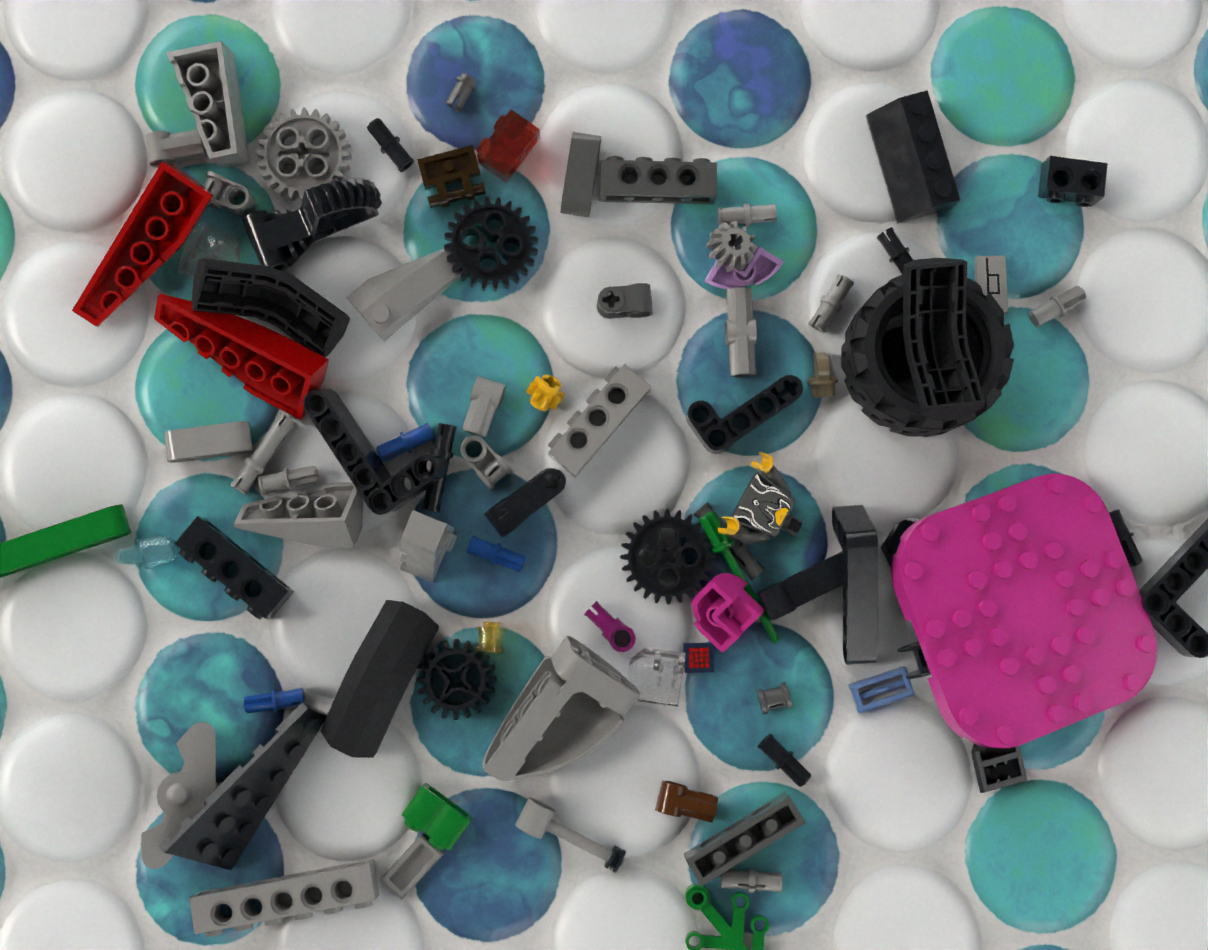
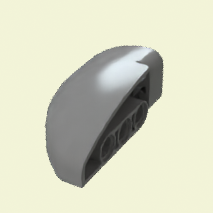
M566 636L553 655L542 660L511 707L484 755L482 761L483 771L498 780L511 781L547 774L583 758L618 730L624 722L623 715L626 714L638 698L640 691L594 651L573 637Z

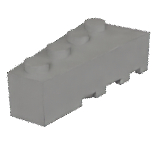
M222 41L166 52L169 61L175 69L178 83L186 96L188 108L197 123L196 127L209 159L222 169L250 163L235 54Z

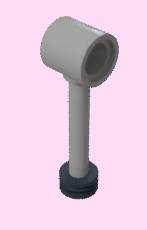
M531 797L528 798L515 824L517 828L539 839H542L544 833L548 831L605 860L604 867L608 869L610 866V870L612 869L614 873L623 865L626 854L625 850L620 851L621 848L617 850L618 846L616 845L610 850L552 820L555 813L553 808Z

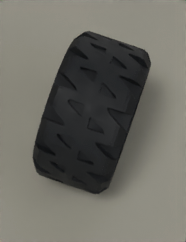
M903 274L891 279L887 284L877 289L853 316L845 332V343L841 348V367L846 374L844 382L854 402L863 407L861 411L877 425L888 427L891 432L910 437H930L947 433L975 420L979 415L987 411L1001 396V390L1010 378L1014 359L1010 358L1014 348L1010 324L1004 325V311L990 293L985 296L981 286L967 278L966 331L968 346L986 403L982 409L961 419L935 422L922 415L918 397L901 389L892 380L883 362L882 339L885 329L892 318L903 314Z

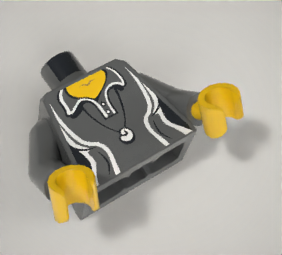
M759 452V455L762 457L761 464L756 461L751 462V466L761 470V473L756 472L752 476L731 517L722 516V519H725L727 522V528H718L719 533L729 534L744 544L765 543L768 539H774L780 529L795 537L803 524V521L789 514L795 502L791 498V491L780 472L773 465V457L763 452Z

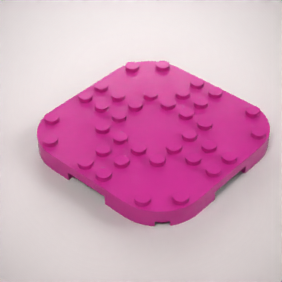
M1053 473L1034 477L926 516L913 523L900 537L901 542L896 554H893L891 562L893 587L905 620H911L930 670L932 677L927 679L938 709L948 726L961 738H965L981 747H1017L1130 700L1145 687L1151 678L1157 657V641L1151 620L1142 608L1141 594L1110 514L1099 495L1083 481L1069 475Z

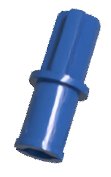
M425 423L405 434L400 432V436L377 446L376 450L382 462H386L405 452L412 453V449L434 440L435 437L428 423Z
M472 536L466 551L468 554L491 561V565L496 563L517 572L523 569L526 561L524 555L501 547V543L495 545L476 536Z
M273 689L272 693L246 696L244 698L245 712L255 713L274 710V713H278L282 709L297 708L301 703L305 704L304 689L278 692L276 689Z

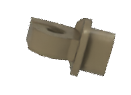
M825 352L813 353L815 376L810 377L807 381V385L812 386V398L835 396V383H838V379L830 375L828 355Z

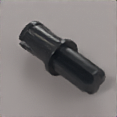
M380 118L372 120L367 126V130L381 146L380 151L389 156L400 172L410 168L414 160L399 143L400 138L398 136L395 137Z
M893 227L886 229V235L882 232L877 236V239L890 256V263L894 262L900 273L903 274L904 264L913 261L908 253L910 251L909 247H904L894 232Z
M1119 509L1109 512L1130 568L1139 565L1142 562V558L1132 539L1133 532H1129Z
M771 733L759 743L757 747L776 764L775 768L777 770L781 769L797 786L802 787L809 781L811 774L793 757L794 753L792 751L788 752Z

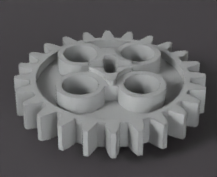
M305 107L302 108L301 115H297L294 109H291V117L289 118L280 113L281 122L278 124L270 120L273 127L272 131L263 129L262 131L267 139L258 140L259 145L264 148L263 150L256 151L257 156L264 159L257 163L260 170H265L261 174L264 180H270L268 185L272 190L278 187L277 192L280 196L283 197L288 192V197L291 201H294L298 194L300 199L303 200L304 191L312 186L316 187L322 183H330L333 180L336 181V179H345L341 171L350 170L349 165L344 162L345 160L352 159L350 152L344 151L351 147L348 140H343L347 136L345 131L338 130L340 126L336 120L330 123L331 118L327 113L320 119L317 109H314L311 116ZM290 136L297 137L294 144L284 145L286 138ZM325 137L324 143L320 146L312 145L315 138ZM304 151H308L309 154H305L304 159H300L299 156H303ZM280 153H286V155L279 157ZM327 153L330 154L329 157H322V155H326ZM319 164L325 165L323 172L312 174L314 166ZM287 165H296L295 170L292 173H283V170Z

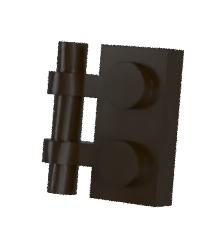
M473 145L417 159L425 190L437 187L438 194L427 197L430 208L441 205L442 208L451 206L450 203L467 199L468 202L476 199L475 196L486 194L483 182L475 185L471 184L470 178L481 175ZM462 180L463 188L447 192L446 184Z

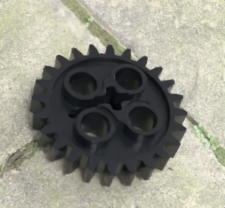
M485 197L484 205H480L474 199V208L470 209L464 204V215L457 212L454 213L457 223L448 222V228L452 232L445 233L444 237L445 240L451 243L444 245V251L453 253L447 256V262H456L452 267V272L462 271L460 276L462 282L468 277L471 278L472 288L477 282L482 283V291L486 290L488 284H492L494 292H497L499 283H502L506 289H509L510 279L518 284L520 281L519 273L524 276L528 275L525 265L534 266L535 261L529 256L537 255L538 249L532 246L538 244V237L530 235L535 232L536 227L526 226L530 221V216L521 218V207L515 211L511 210L512 201H509L504 207L501 206L500 197L496 199L495 204H491L489 198ZM490 220H498L502 223V227L492 230L487 226V223ZM476 224L481 225L491 243L496 242V250L507 261L506 265L501 263L491 245L486 247V237L475 227ZM473 235L478 238L479 242L474 246H468L463 242L464 238ZM507 243H515L518 245L519 250L515 253H509L504 249V246ZM484 259H492L496 265L492 269H484L481 267L480 262Z
M669 509L665 510L664 517H660L657 510L653 511V520L643 515L644 525L641 526L634 522L633 526L637 532L635 534L627 532L625 535L631 542L622 543L621 545L624 549L628 550V554L620 556V559L628 561V565L621 569L622 571H631V575L626 581L636 580L637 584L634 587V591L636 592L641 588L645 589L644 599L649 597L651 593L654 594V603H658L661 596L665 597L667 605H670L672 596H675L677 601L682 603V594L684 593L689 598H693L691 589L694 587L701 591L703 588L699 581H710L705 571L714 570L715 568L708 564V560L715 558L716 555L708 553L707 549L713 545L711 542L705 543L706 532L700 533L698 531L701 523L698 522L694 526L690 524L692 520L691 514L685 520L681 519V510L677 511L675 517H671ZM663 528H670L675 532L676 537L672 544H665L660 540L659 534ZM685 537L687 539L686 543L672 556L673 560H675L672 564L668 561L653 576H649V571L663 558L660 552L662 550L670 551L681 538ZM689 548L696 553V561L692 565L682 562L680 556L683 549ZM643 549L652 550L655 554L653 564H642L639 561V552ZM665 569L672 570L676 575V581L671 586H665L660 581V574Z

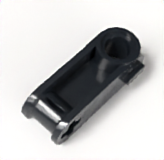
M546 468L511 495L492 506L484 515L499 535L504 537L520 526L530 515L561 493L565 488L566 478L560 470ZM548 474L550 476L557 475L558 479L555 481L556 488L551 486L545 487L548 481L546 478Z

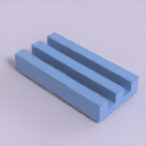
M902 666L848 684L852 692L853 701L856 704L857 713L915 695L910 679H906L908 675L906 667ZM898 675L902 676L901 680L861 693L858 692V688ZM904 685L906 687L905 691L862 704L861 699Z

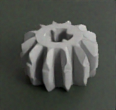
M737 221L732 222L730 225L724 222L719 225L718 229L716 228L710 233L711 239L707 242L706 248L712 250L708 259L716 258L718 260L716 268L725 265L727 272H731L734 268L740 271L746 266L745 264H750L753 261V253L757 250V245L751 243L755 239V234L748 235L746 233L747 225L740 229Z

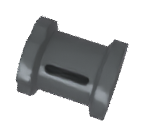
M782 682L780 686L775 688L756 690L763 715L768 714L770 710L785 706L788 709L792 708L786 682Z

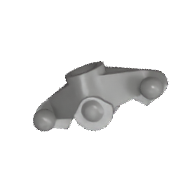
M207 722L195 723L176 743L185 762L181 772H175L167 776L158 787L156 797L158 805L165 812L161 824L141 833L142 862L150 869L162 868L174 856L164 853L159 845L166 838L171 840L182 829L180 824L188 816L192 819L204 807V800L220 785L216 783V734L214 728Z

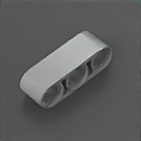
M248 421L164 432L167 462L170 463L245 454L253 451Z

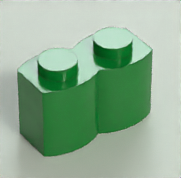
M427 783L421 786L401 814L406 819L404 824L417 833L420 830L425 832L430 837L428 839L429 843L441 851L444 848L450 851L473 819L465 810Z

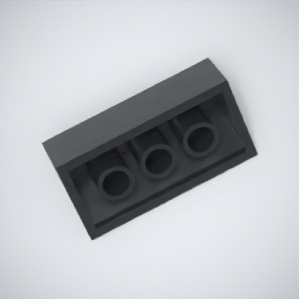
M928 90L900 97L867 114V123L897 224L953 209L960 201V197Z

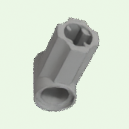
M197 129L172 134L167 131H154L145 135L149 164L152 167H159L161 162L174 165L176 160L207 155Z
M477 376L472 388L471 404L463 424V431L487 438L495 411L501 405L506 389L505 384Z

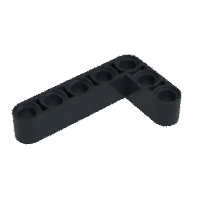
M331 389L312 390L305 395L303 400L305 411L373 513L384 515L400 509L446 475L448 471L446 458L439 453H432L416 458L391 476L335 391ZM320 397H322L325 402L323 409L320 407L319 404ZM336 421H338L341 426L340 433H338L335 429ZM352 445H354V447L357 450L356 457H354L351 453ZM428 461L434 466L433 474H430L427 470ZM368 469L372 472L373 475L372 482H370L367 478ZM406 477L411 482L410 490L405 487L404 481ZM383 494L388 496V506L383 502Z
M863 505L832 507V526L843 551L844 662L846 665L876 663L878 629L877 532Z
M1208 518L1139 590L1142 597V608L1149 615L1153 628L1181 655L1186 657L1204 658L1208 656V633L1176 603L1208 569ZM1189 554H1192L1195 559V564L1192 568L1187 563ZM1170 574L1175 578V585L1172 589L1167 584V578ZM1150 595L1155 599V607L1152 610L1147 606V599ZM1172 616L1177 621V626L1173 631L1168 624ZM1194 637L1198 640L1196 651H1193L1190 646L1191 640Z

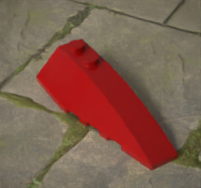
M161 162L72 311L94 326L99 327L184 245L214 195L197 180L173 164Z
M165 294L157 296L154 319L183 342L190 341L194 344L198 354L206 360L212 358L222 366L221 371L229 378L234 375L245 384L243 388L250 394L300 420L304 418L306 414L303 406L304 397L308 392L320 389L324 382L329 362L328 358L273 330L242 317L195 311L192 309V301Z

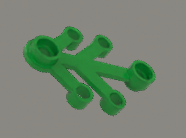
M694 883L688 886L685 891L687 904L692 909H700L721 936L703 935L698 931H690L685 937L687 948L689 950H700L701 948L749 950L743 943L745 910L749 907L748 896L742 891L732 894L730 901L733 907L732 927H730L709 902V892L704 885L701 886L699 883ZM695 893H701L703 900L696 903L692 900V896ZM738 896L744 897V905L736 906L734 903L735 899ZM757 914L750 920V927L753 931L751 950H764V937L769 929V922L765 916ZM757 920L765 922L764 927L760 930L754 928ZM692 936H697L700 938V942L698 945L692 946L689 944V939Z

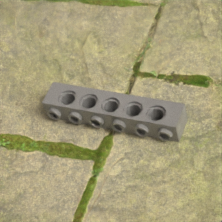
M374 859L200 891L189 897L194 934L205 933V937H213L223 934V929L235 927V931H244L253 928V923L265 921V926L282 923L283 918L295 916V920H302L312 917L313 912L324 910L325 914H334L343 911V906L354 905L355 909L369 907L373 905L372 901H375L380 893ZM347 881L350 883L352 894L345 895L341 893L338 888L339 882ZM309 888H319L322 892V900L312 899L309 895ZM285 892L292 897L291 906H285L280 902V893ZM251 898H257L261 901L262 911L257 912L251 908ZM221 904H227L231 907L232 917H225L221 913Z

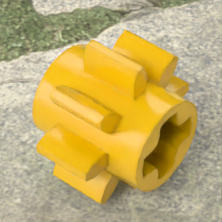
M543 375L541 378L536 376L526 390V393L532 395L530 398L532 406L541 411H547L549 408L555 410L565 395L564 392L559 391L561 382L551 375Z

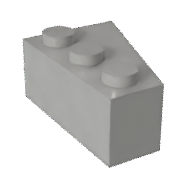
M412 510L401 536L400 551L403 553L400 561H403L400 566V570L433 583L446 550L451 552L457 539V535L453 534L455 528Z

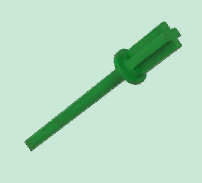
M714 511L707 512L698 520L714 547L712 549L713 553L722 552L734 575L748 583L743 590L760 604L729 548L734 543V540L732 538L729 539L727 534L718 532V528H723ZM764 611L759 620L771 641L776 644L779 640L778 634Z

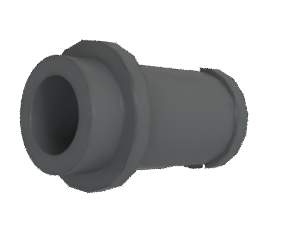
M462 73L460 77H456L457 83L445 102L447 106L452 108L456 99L459 98L454 110L460 113L471 92L477 89L475 86L477 81L465 73Z

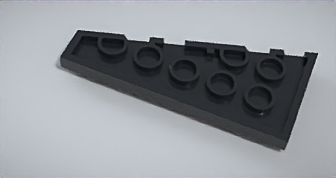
M301 703L275 729L276 735L264 747L260 744L252 752L255 756L244 767L239 765L204 800V807L192 819L188 816L180 824L182 829L171 840L166 838L159 845L162 851L167 854L232 870L324 724L327 715L317 708Z

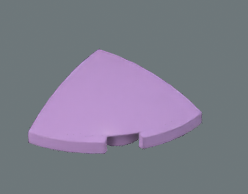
M757 246V250L753 253V261L750 264H745L746 266L740 271L734 268L731 272H727L725 265L716 268L718 261L716 259L704 282L722 289H732L751 284L759 285L774 275L784 261Z

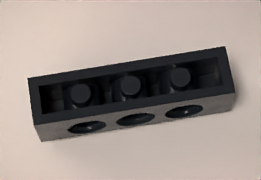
M197 516L174 543L181 549L179 551L180 556L191 564L196 561L203 567L201 571L203 575L213 582L219 580L226 586L224 589L225 593L236 601L241 598L249 605L247 611L259 620L262 617L272 619L294 593L289 586L204 517ZM212 543L216 547V554L209 560L205 556V548ZM232 562L237 563L239 567L238 575L234 578H230L227 574V567ZM257 580L262 586V591L257 597L251 595L249 588L251 583Z

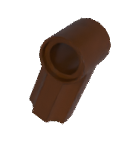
M662 780L655 810L675 817L684 815L713 823L718 797L690 790L687 786Z

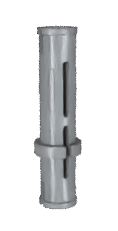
M280 413V416L251 457H246L244 460L246 464L230 485L242 494L247 495V492L260 474L264 475L266 472L264 468L297 423L286 417L283 413Z

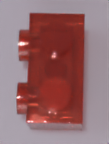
M512 109L506 116L501 115L494 125L495 131L489 139L487 137L484 138L477 148L479 164L505 183L510 180L540 139L539 128Z

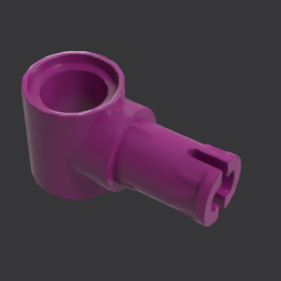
M596 601L591 607L598 615H595L590 609L584 615L603 632L601 635L610 643L613 649L618 652L629 651L635 644V633L618 617L614 619ZM619 630H626L631 637L629 644L624 647L617 646L613 640L615 633Z

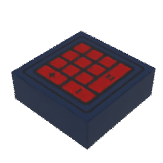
M711 642L683 643L684 673L714 672V650Z

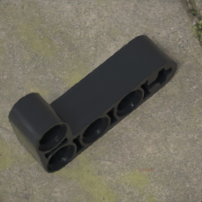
M786 375L722 419L708 402L696 401L689 407L686 421L703 447L710 453L718 454L793 404L801 396L803 384L798 377ZM785 386H792L794 388L791 394L787 393L778 401L776 395H778L785 388ZM759 400H767L771 404V412H760L757 408V402ZM701 408L706 411L708 419L705 422H697L692 417V411ZM743 416L748 422L747 429H737L733 424V418ZM713 432L720 433L724 438V444L720 447L713 446L709 441V435Z
M843 551L757 592L756 595L765 609L768 619L776 620L796 610L797 607L842 586Z

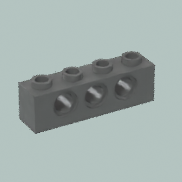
M611 156L607 160H601L600 202L715 203L717 197V162H710L706 158H697L693 162H681L679 158L653 161L650 157H638L634 161L624 160L623 157ZM625 174H633L637 181L627 184L622 180V177ZM659 174L666 181L663 184L657 185L650 178L653 175ZM683 175H689L694 179V183L684 185L680 182L679 178Z
M784 792L685 852L684 857L699 884L703 886L805 824V821L790 796Z

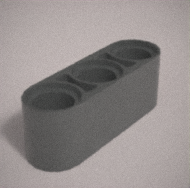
M578 132L572 133L560 213L582 217L590 216L601 136Z

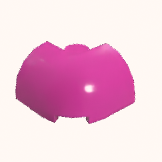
M720 573L715 576L695 596L691 603L696 619L694 625L722 653L765 611L759 603L743 590L748 583L730 573Z

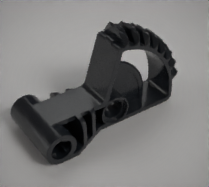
M360 178L341 179L340 181L333 180L330 183H322L319 186H312L310 189L305 190L301 207L295 211L286 209L287 214H281L279 210H274V213L269 214L265 210L255 211L243 217L242 222L259 264L281 271L291 267L313 242L378 216L377 209L382 204L381 195L374 182Z

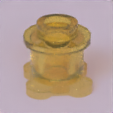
M483 621L482 627H476V630H479L478 646H474V650L492 653L504 652V648L501 647L502 632H506V629L500 628V622Z

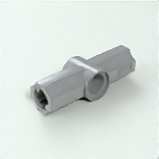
M735 287L727 289L725 341L726 346H729L730 377L747 378L755 376L754 345L757 342L756 320L753 319L752 288Z

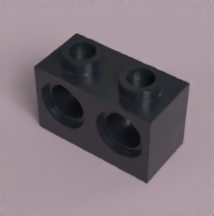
M1049 156L1041 164L1038 197L1047 198V201L1050 203L1070 201L1076 202L1075 205L1079 207H1091L1104 198L1108 163ZM1053 176L1059 177L1063 182V186L1056 185L1053 181ZM1082 180L1089 182L1091 190L1083 187Z

